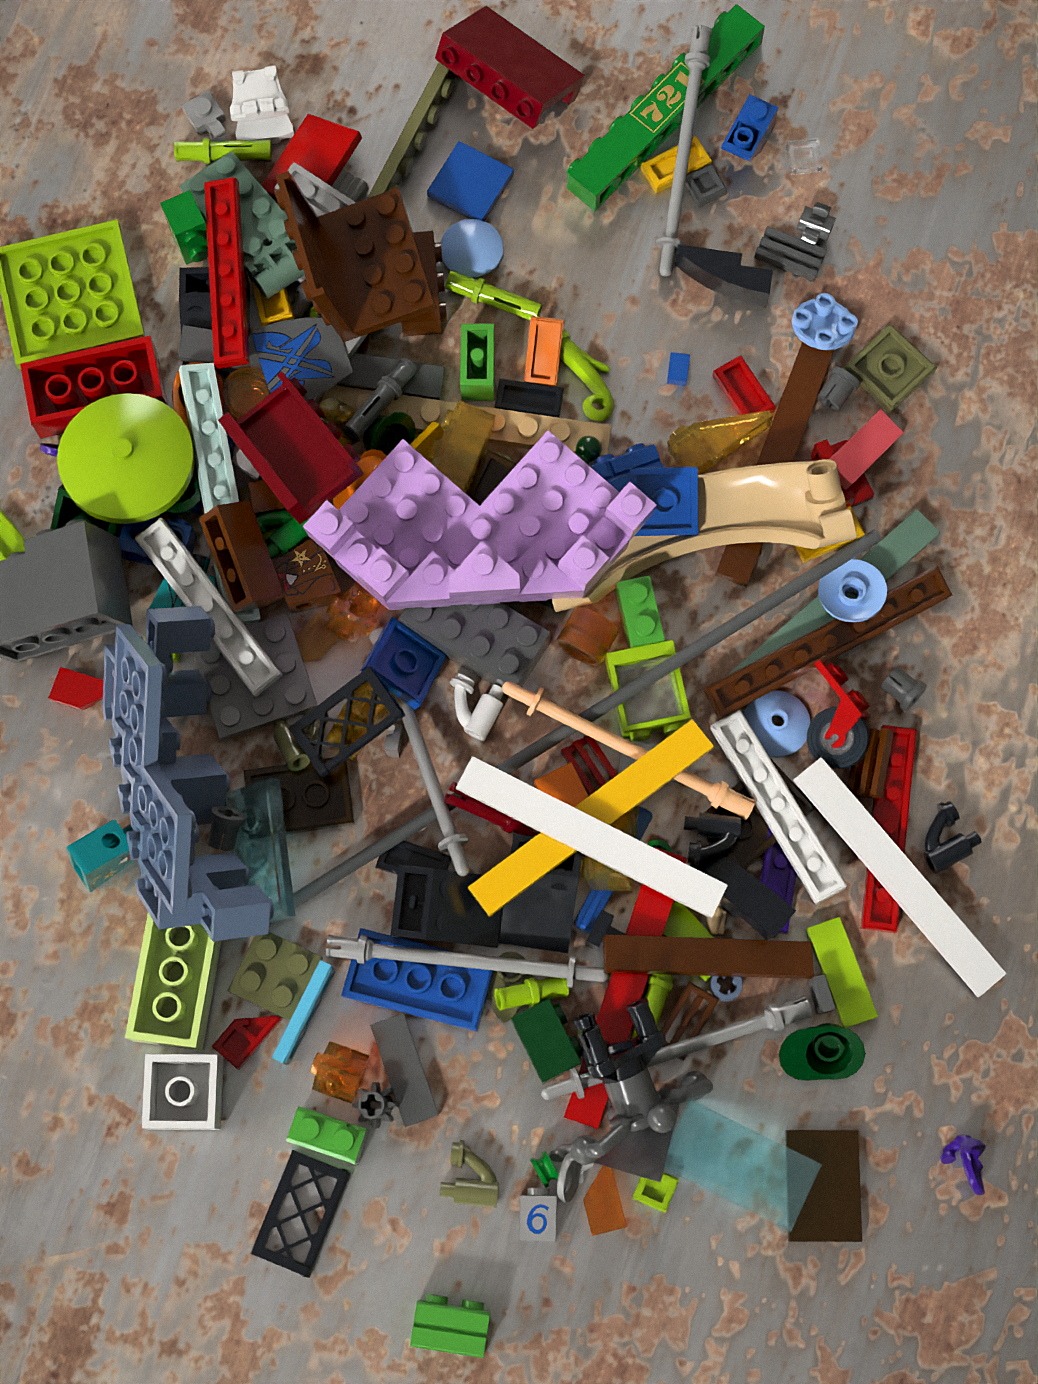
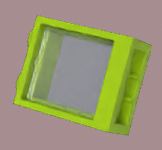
M673 640L606 653L605 665L611 692L614 693L676 654ZM680 668L615 708L622 738H630L631 741H643L649 739L651 733L664 731L665 735H671L691 720Z

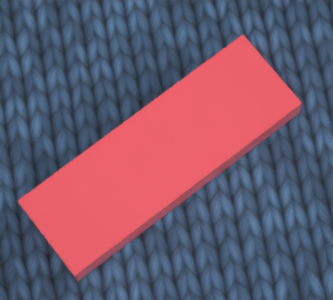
M881 409L829 459L837 463L840 484L845 490L904 433Z

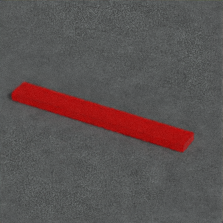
M654 847L685 864L688 858ZM642 884L625 935L662 936L674 900ZM612 973L596 1019L604 1040H608L609 1043L628 1040L633 1023L626 1006L631 1002L641 999L649 974ZM584 1058L579 1075L589 1072ZM603 1083L585 1088V1097L582 1099H578L576 1092H573L564 1118L598 1129L608 1100Z

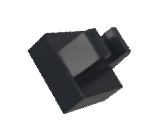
M601 910L585 945L598 952L605 935H625V933L611 926L614 915Z

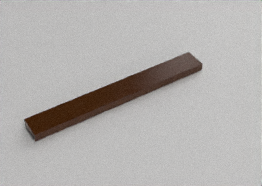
M802 341L756 466L793 462L834 350L817 349L810 347ZM763 542L726 545L715 576L747 587Z
M934 566L888 590L882 609L872 618L861 622H845L835 618L707 685L703 690L717 717L722 718L815 669L814 663L818 660L828 662L953 595L939 567Z

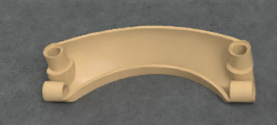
M829 459L776 463L698 475V535L634 536L630 540L627 549L583 598L552 599L555 612L599 602L616 588V582L628 580L634 575L663 561L701 549L750 542L782 543L816 549L856 539L854 521L850 509L846 507L837 463Z

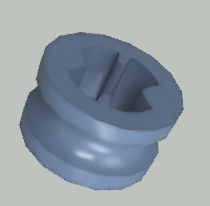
M712 976L709 984L710 991L720 1001H731L741 992L743 986L741 977H731L733 979L731 985L735 987V991L731 993L728 990L726 992L727 995L719 991L721 985L717 983L719 977L724 980L725 976Z

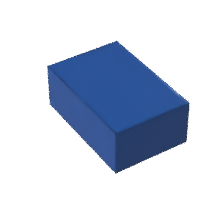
M671 352L667 384L686 386L690 354Z

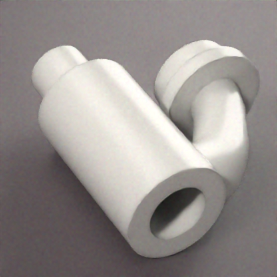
M457 673L455 678L450 680V684L455 687L454 698L457 718L467 734L478 740L485 741L503 707V703L500 701L504 694L502 687L493 684L488 694H482L473 713H471L468 708L466 694L473 693L475 682L467 676Z

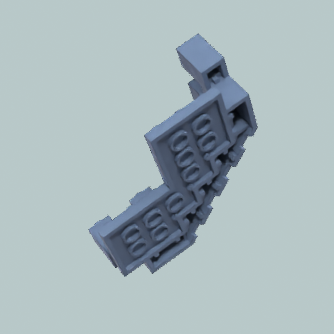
M201 606L147 609L145 642L142 636H139L130 624L116 625L115 644H105L102 702L104 720L112 721L115 738H110L108 741L113 767L121 768L123 784L117 786L122 814L129 813L132 831L126 833L131 861L138 860L141 879L135 880L137 895L159 930L202 924L213 942L268 934L269 919H272L274 916L273 902L270 898H267L259 885L245 887L249 883V871L234 852L194 857V846L199 841L198 825L212 824V819L210 818L211 809L216 806H225V792H228L230 789V779L228 773L222 769L211 753L176 757V750H179L181 746L180 734L167 719V717L206 714L207 701L211 699L210 683L204 679L197 669L173 671V658L171 654L210 651V638H214L215 635L214 620Z

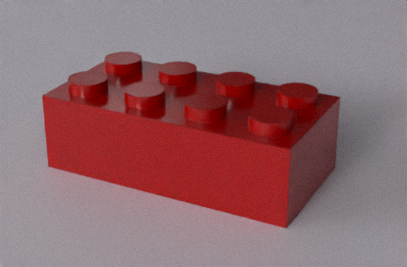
M151 336L20 363L31 425L40 439L63 434L70 421L82 409L99 399L111 395L140 394L155 398L168 405L159 357Z

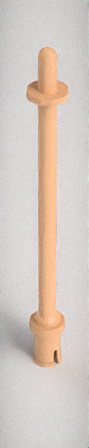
M511 681L505 682L502 686L505 694L530 706L526 713L529 716L536 709L635 760L649 752L543 698L544 688L539 687L535 694ZM684 770L674 778L678 782L706 795L711 806L715 808L720 806L742 817L744 820L749 817L756 800L728 788L729 784L724 781L711 783L687 770Z

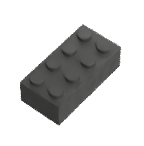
M501 602L495 604L405 608L398 618L402 624L446 654L447 658L488 683L500 687L507 681L522 687L550 645L551 639L550 631Z

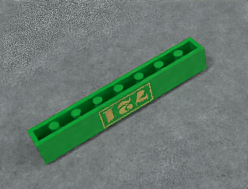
M737 4L728 13L726 11L722 12L712 28L708 51L710 65L702 71L697 108L762 44L765 26ZM684 52L676 58L672 69L666 75L660 74L653 82L651 90L645 96L639 95L632 103L630 111L624 117L618 116L611 124L609 132L603 138H596L590 145L588 153L581 160L579 158L575 159L567 169V189L592 210L596 211L641 166V163L645 162L681 126L690 70L684 62L686 55Z

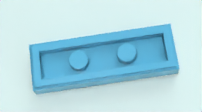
M319 961L272 1056L273 1059L285 1065L290 1064L335 973V969L330 964Z

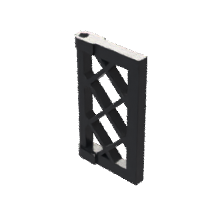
M369 666L288 729L308 756L318 774L324 778L386 729L402 719L405 713L373 668ZM368 681L373 688L372 699L354 697V691ZM344 699H347L344 720L327 717L328 711ZM353 700L371 703L368 724L350 721ZM376 704H382L387 708L390 715L377 725H373ZM319 719L318 739L311 740L304 730ZM326 721L344 723L341 744L323 741ZM349 724L367 727L364 735L349 746L346 745ZM322 745L340 748L339 753L327 763L321 756Z
M292 1150L250 1254L296 1272L302 1277L310 1278L351 1173L346 1169H339ZM298 1164L308 1167L312 1178L293 1186L291 1182ZM315 1171H318L322 1174L316 1176ZM325 1176H330L338 1180L331 1197L326 1200L318 1180ZM314 1182L322 1202L302 1210L295 1190ZM291 1193L298 1213L279 1221L277 1216L286 1194ZM324 1206L325 1212L318 1230L312 1235L304 1214ZM300 1216L308 1237L288 1245L281 1225ZM275 1227H277L284 1248L277 1251L265 1248L271 1231ZM310 1240L311 1247L305 1262L302 1263L294 1260L290 1249ZM286 1251L288 1257L285 1256V1255H282V1254H280V1253H283V1252Z

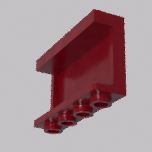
M484 6L443 32L435 55V59L532 129L538 126L543 112L558 101L562 100L568 105L574 102L585 76L488 6Z
M281 371L277 376L282 381V385L238 420H235L227 412L218 421L287 511L299 524H302L326 500L331 501L364 473L356 464L361 458L349 443L344 447L340 444L338 440L343 436L331 420L324 424L320 419L325 413L312 398L307 402L303 398L307 391L297 378L293 377L289 380Z

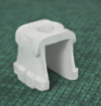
M266 66L264 69L245 72L243 70L232 71L233 100L230 106V115L232 121H238L235 131L236 140H271V144L281 143L282 139L292 138L294 136L293 124L287 115L289 113V104L281 90L276 66Z

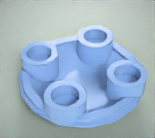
M464 219L454 223L444 232L440 241L442 260L445 266L451 271L473 279L490 273L503 259V241L499 232L489 223L479 219Z
M821 293L817 295L816 299L801 303L794 310L791 323L794 333L810 347L821 350H835L847 345L854 337L858 320L847 308L835 302L832 295Z

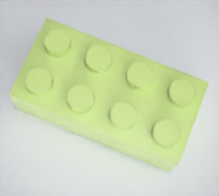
M147 914L125 1034L126 1039L134 1042L203 1051L222 940L213 942L202 924L159 930L150 914Z

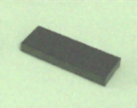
M404 1013L371 1024L370 1026L391 1088L394 1089L395 1100L400 1103L398 1109L405 1128L439 1116Z

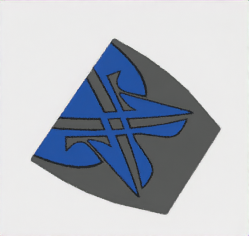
M323 318L286 320L250 332L270 393L282 385V381L277 376L281 371L289 380L293 377L297 378L307 391L303 396L306 401L329 390L353 372L342 339L332 325L326 326Z

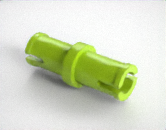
M558 977L537 981L534 978L525 979L523 984L496 988L494 991L495 1002L499 1011L527 1004L529 1007H533L547 999L568 997L569 995L567 979Z

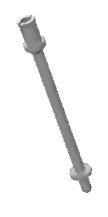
M698 25L692 27L689 53L685 55L684 62L690 70L665 236L655 241V245L662 248L659 270L660 274L665 277L672 273L675 251H677L678 244L684 245L683 241L677 239L701 76L702 71L710 65L708 51L712 29L701 25L700 32L698 31Z
M384 627L369 633L368 636L373 646ZM394 695L396 702L405 713L402 720L444 839L438 844L439 850L442 852L449 851L457 874L466 876L470 868L462 846L468 842V836L465 833L457 834L447 803L444 802L445 797L413 708Z
M329 934L326 944L341 946V948H326V957L355 959L359 964H365L366 961L372 958L567 978L568 988H573L574 979L604 982L609 976L608 973H604V968L575 965L576 956H570L569 963L562 964L374 944L365 935H361L360 938H350Z
M803 995L800 998L779 1005L775 1003L768 1004L761 1015L660 1048L648 1063L647 1068L767 1027L772 1030L774 1029L775 1032L781 1031L785 1025L811 1018L812 1009L806 996ZM572 1068L569 1070L571 1078L545 1086L541 1090V1096L545 1100H552L576 1092L578 1099H582L585 1097V1088L603 1083V1081L592 1079L589 1072L579 1075L578 1071Z

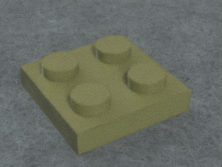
M271 932L254 936L227 991L290 1021L319 961H322L323 957Z

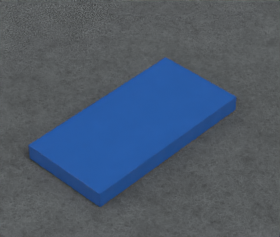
M360 928L358 938L361 935L368 936L369 940H372L374 944L454 952ZM372 958L366 961L365 964H359L357 960L351 959L341 996L478 1032L494 971Z

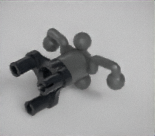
M647 998L636 1000L626 1006L637 1036L630 1040L609 1043L608 1040H604L593 1011L579 1015V1018L575 1017L573 1019V1023L578 1031L577 1035L583 1046L581 1052L587 1063L586 1066L590 1077L603 1081L611 1102L607 1113L611 1131L598 1142L590 1135L579 1136L572 1142V1157L580 1164H591L597 1158L604 1156L630 1132L643 1130L648 1127L662 1134L671 1131L676 1123V1114L672 1107L666 1104L683 1103L692 1099L697 1100L713 1090L712 1082L704 1074L692 1071L683 1077L681 1088L656 1091L647 1065L666 1042V1038L662 1028L657 1027Z

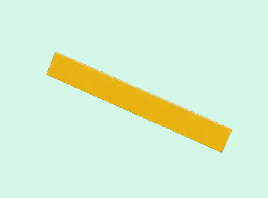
M691 719L574 808L611 826L711 751L714 746L693 719ZM540 832L468 886V889L490 917L577 852V850Z

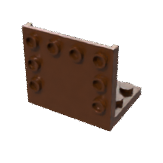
M287 171L276 175L279 189L275 190V195L281 210H285L288 219L284 220V226L289 239L295 240L297 249L293 250L292 253L300 271L304 270L306 280L301 281L305 296L308 301L312 300L318 314L321 313L326 326L332 325L343 342L437 309L399 188L317 216L290 172Z

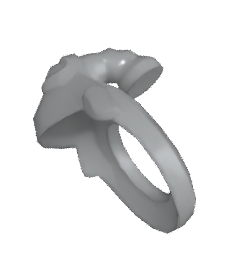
M562 1144L549 1154L551 1160L559 1163L562 1162L557 1179V1195L559 1200L565 1203L573 1199L578 1185L584 1183L583 1171L592 1168L594 1162L587 1165L576 1162L571 1154L572 1144ZM569 1168L568 1182L564 1190L565 1178Z

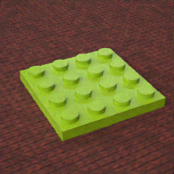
M118 219L0 247V293L14 359L19 370H21L20 363L146 337Z

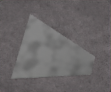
M680 1103L666 1104L672 1107L677 1117ZM650 1127L630 1132L604 1156L597 1158L594 1163L661 1183L673 1129L663 1134L655 1132Z

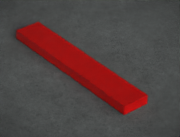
M231 177L204 182L214 365L217 369L250 364L240 190L237 178Z
M882 725L881 730L889 729L894 734L883 797L873 799L872 817L905 854L917 729ZM866 868L860 929L895 934L898 928L900 906L870 870Z

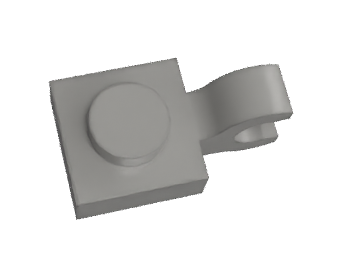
M209 90L181 105L184 114L198 135L208 131L213 141H229L224 134L226 130L221 124L226 121L224 112Z

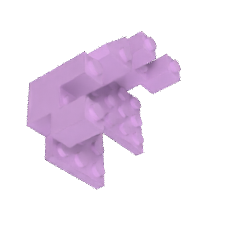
M547 430L479 506L402 439L339 510L326 500L303 525V528L311 539L335 559L338 566L388 610L415 607H446L464 604H495L512 601H544L561 598L576 599L583 598L627 549L630 540L653 515L657 504L631 482L621 492L617 491Z

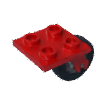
M818 660L814 665L841 700L838 707L825 709L813 718L807 731V745L812 756L816 760L822 757L830 768H848L858 763L868 750L870 733L865 721L871 717L866 710L870 707V704L858 690L849 689L845 684L849 678L837 663H827Z

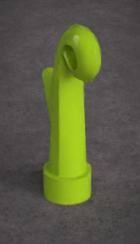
M563 329L560 359L594 393L584 400L582 404L583 411L588 418L594 421L606 420L613 412L614 401L610 390L596 370L608 373L610 367L592 358L570 339L571 335ZM592 404H600L602 409H595Z

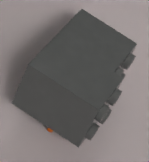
M72 520L67 522L65 527L56 530H41L36 533V536L24 540L25 552L12 553L8 556V559L0 561V658L17 663L116 632V625L130 624L133 627L119 537L88 523L86 520Z

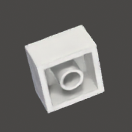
M145 1054L142 1128L148 1130H221L224 1058L217 1054Z

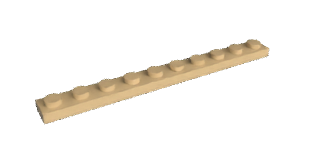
M334 385L324 393L317 403L325 413L320 419L348 422L374 391ZM401 395L398 400H392L380 414L383 416H388L394 412L408 414L415 423L416 433H422L435 421L441 425L450 438L531 449L547 430L575 454L578 440L584 436H593L598 439L602 446V452L599 457L608 454L612 425L407 395Z

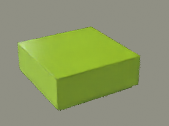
M663 1172L661 1183L640 1177L632 1198L666 1213L679 1179Z

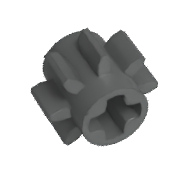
M817 202L813 209L807 206L804 208L797 225V229L803 231L802 240L816 245L819 238L827 241L836 220L835 217L829 215L830 206Z
M372 1082L371 1091L359 1088L358 1093L361 1097L358 1103L352 1104V1107L358 1108L361 1113L358 1122H365L371 1119L372 1128L380 1127L381 1118L387 1122H393L394 1118L391 1115L393 1107L400 1106V1103L393 1102L390 1096L394 1089L386 1088L381 1091L379 1082ZM371 1101H381V1109H371Z

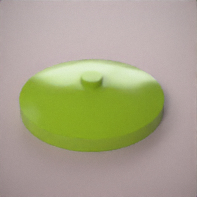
M117 394L104 397L89 404L70 421L59 443L57 465L60 479L67 493L83 511L106 522L130 524L154 518L168 510L180 499L193 475L195 452L185 423L171 407L145 395Z

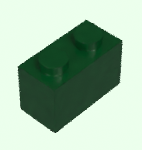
M547 999L511 1017V1022L542 1085L569 1072L572 1068L581 1066L579 1057L583 1056L582 1048L575 1035L570 1038L568 1037L563 1027L568 1021L559 1003L553 1006L550 999Z

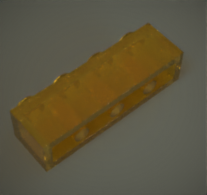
M458 400L454 411L448 409L442 423V428L446 430L441 440L435 439L429 457L433 458L431 464L466 494L494 429L496 415Z

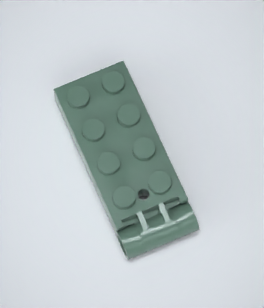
M231 151L180 184L179 187L182 193L188 190L191 191L206 223L204 182L231 177L237 178L240 190L244 266L248 277L257 286L262 295L269 299L302 277L304 270L300 271L293 257L292 251L296 250L297 247L295 240L289 239L284 226V220L288 219V216Z

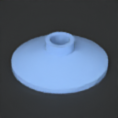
M851 559L820 579L818 595L824 609L833 617L845 622H861L872 618L882 609L887 596V586L883 575L877 568L865 561ZM853 592L857 595V598L850 599L845 594Z
M774 690L747 705L743 715L769 757L789 756L798 751L806 742L807 731L810 725L809 713L804 704L794 695ZM773 716H780L784 720V724L782 726H775L771 719Z

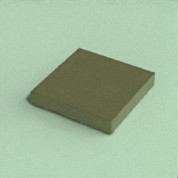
M891 324L844 366V370L855 376L860 382V386L889 414L933 375L937 369L927 357Z

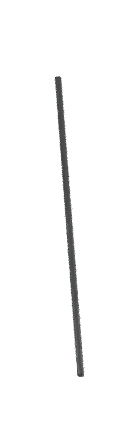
M874 529L578 714V716L590 722L597 720L881 541L879 534ZM563 724L495 768L511 774L578 730ZM456 793L451 794L455 797L462 799V796ZM447 804L449 811L456 808V806ZM432 806L274 905V916L272 919H269V925L436 821L437 816L434 807Z

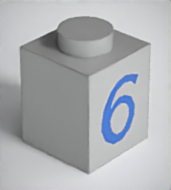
M528 1188L527 1196L520 1195L519 1241L556 1242L557 1196H549V1189Z

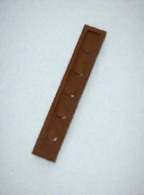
M605 935L603 937L604 973L811 979L814 976L812 942L635 935Z

